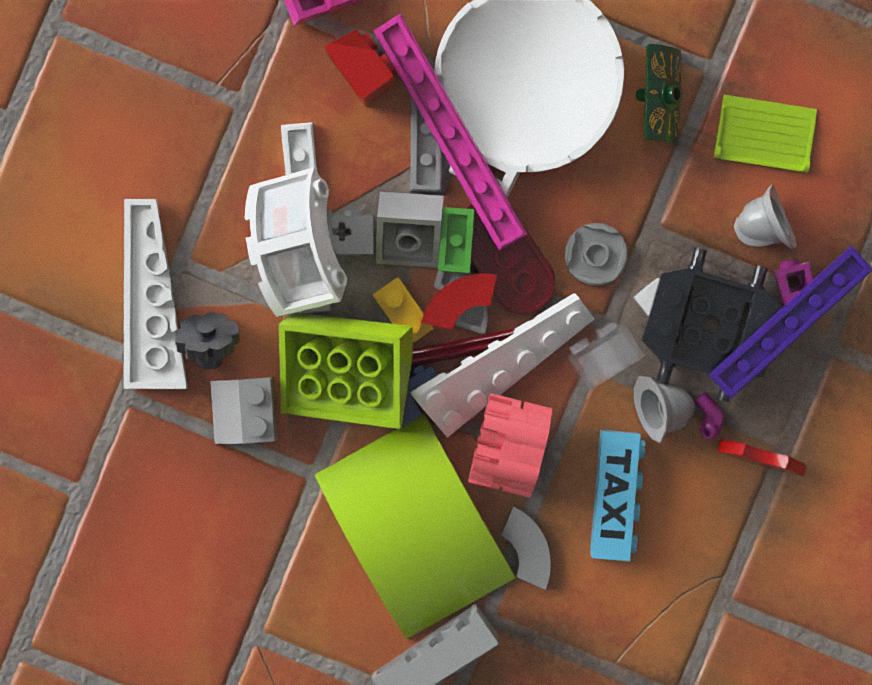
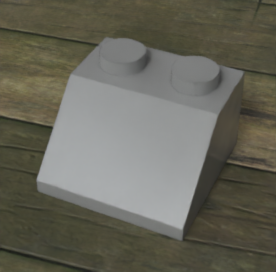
M380 191L377 213L376 264L438 268L443 196Z
M274 377L210 381L215 444L274 442L278 439Z

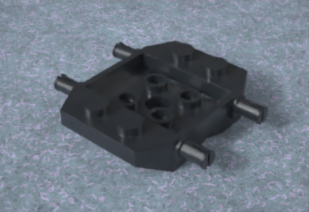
M695 247L691 263L687 265L686 269L660 274L641 339L648 349L660 359L659 363L661 365L656 379L657 382L669 385L672 369L676 364L710 374L731 355L746 303H749L750 307L738 347L782 308L764 290L763 285L768 268L755 265L751 283L747 285L703 273L702 267L708 251ZM691 287H694L687 308V312L684 318L682 329L679 335L677 346L674 347V343L677 337V333L687 303L689 292ZM707 316H714L718 320L719 328L713 334L706 333L702 328V322ZM767 367L755 378L764 377ZM719 389L716 399L730 402V399Z

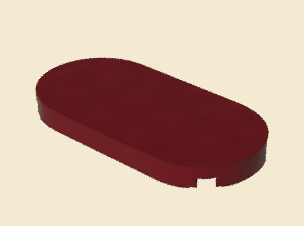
M473 204L468 206L466 209H474L471 261L479 273L497 275L493 292L496 299L504 308L517 314H531L541 310L549 303L554 293L555 274L531 235L528 233V235L508 247L498 250Z

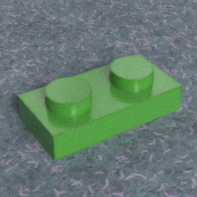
M443 207L438 271L470 273L474 209Z

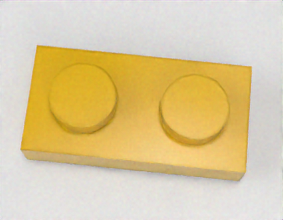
M399 277L372 294L392 324L413 326V343L434 329L432 325L421 323L424 313Z

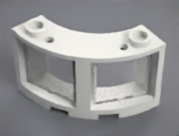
M314 168L250 185L247 194L245 220L250 221L251 237L246 238L251 265L257 264L262 278V281L258 283L259 288L276 317L341 302L348 278L337 261L328 231L327 201L330 190L325 180L321 179Z

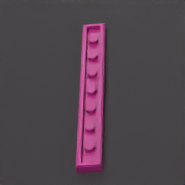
M399 14L375 29V35L498 250H502L528 235L403 15Z

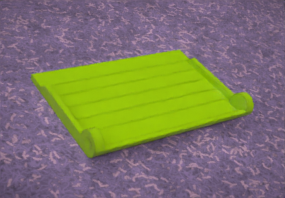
M723 95L714 158L808 173L817 109Z

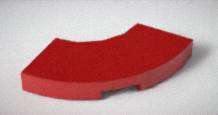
M487 273L471 274L450 282L430 301L421 323L452 330L457 318L466 310L475 306L491 305L497 275Z
M727 440L720 441L718 452L752 464L799 476L805 475L807 467L805 463L789 456L772 453L745 443Z

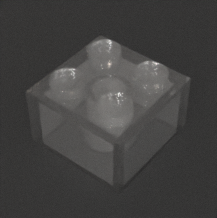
M610 321L595 331L598 335L591 341L583 338L569 347L571 353L565 357L586 389L592 390L645 356L625 323L616 324L614 321Z

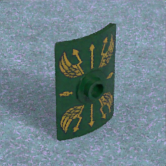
M648 44L646 46L645 89H638L636 98L639 101L645 102L644 139L679 145L680 101L682 99V52L674 47L658 44Z

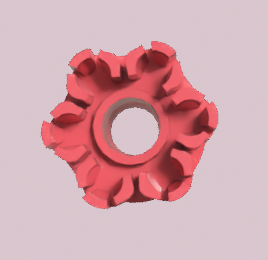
M490 393L483 415L484 421H482L479 433L481 435L478 436L476 443L478 447L475 448L468 483L496 490L503 486L502 491L530 498L538 479L547 444L552 408L525 401L523 406H521V400Z

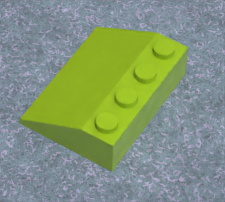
M297 312L292 313L279 323L281 413L394 429L402 427L413 357V326Z

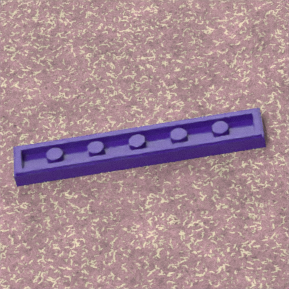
M853 246L848 247L708 376L729 399H732L871 273L872 267Z

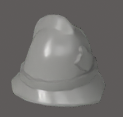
M771 184L764 196L754 199L744 206V210L736 218L734 224L735 233L744 244L749 246L761 247L783 243L794 250L797 246L795 235L774 185Z
M638 376L634 386V405L639 420L650 438L661 443L667 433L680 430L687 425L686 423L695 411L694 401L687 391L681 387L663 383L657 384L650 377Z

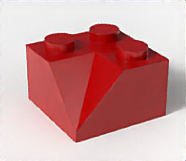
M356 29L324 47L328 57L365 107L395 85L394 75L397 74L395 67L385 54L379 57L375 51L378 47L368 33L362 36Z

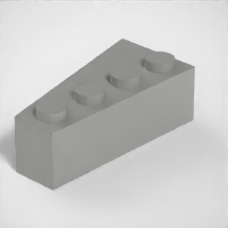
M475 603L372 674V681L375 685H440L444 678L452 673L455 674L463 670L471 661L499 644L497 633L477 603Z

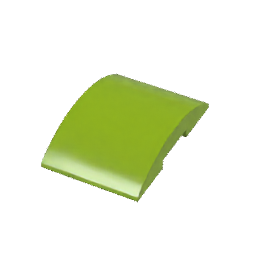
M425 414L315 474L349 544L406 639L516 578Z

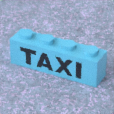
M600 430L590 556L592 558L630 561L631 553L636 554L637 535L632 534L633 522H639L640 503H635L636 490L641 491L643 472L638 471L639 459H644L645 440H640L641 434Z

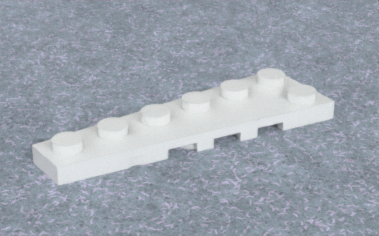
M124 199V389H188L183 353L177 352L174 332L179 327L158 200Z
M574 293L537 315L533 320L527 321L514 329V334L499 342L496 340L487 345L489 349L475 358L469 356L461 361L462 365L448 374L443 372L411 392V395L448 438L487 406L490 393L496 395L504 393L592 322L594 317Z

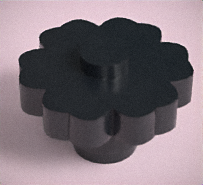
M209 312L203 317L200 315L190 316L188 319L181 321V329L174 332L177 352L186 353L188 360H195L200 368L206 370L218 368L222 364L224 357L234 352V345L240 342L237 322L228 321L225 314Z

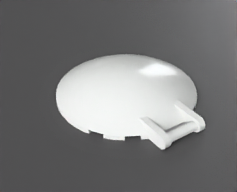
M473 0L471 3L468 2L457 13L445 31L438 48L434 68L435 73L486 162L506 172L503 180L497 179L507 198L520 172H542L559 168L571 163L589 151L602 138L614 120L620 106L624 87V62L620 43L607 18L590 0ZM450 166L449 173L456 176L452 167Z

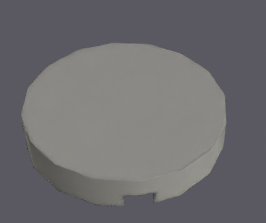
M590 223L578 228L569 237L565 247V262L569 272L578 281L587 285H604L613 281L623 272L627 263V246L623 237L615 228L604 223Z

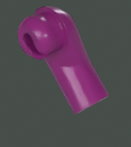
M704 392L694 402L704 413L700 434L706 440H713L721 433L724 413L710 395Z

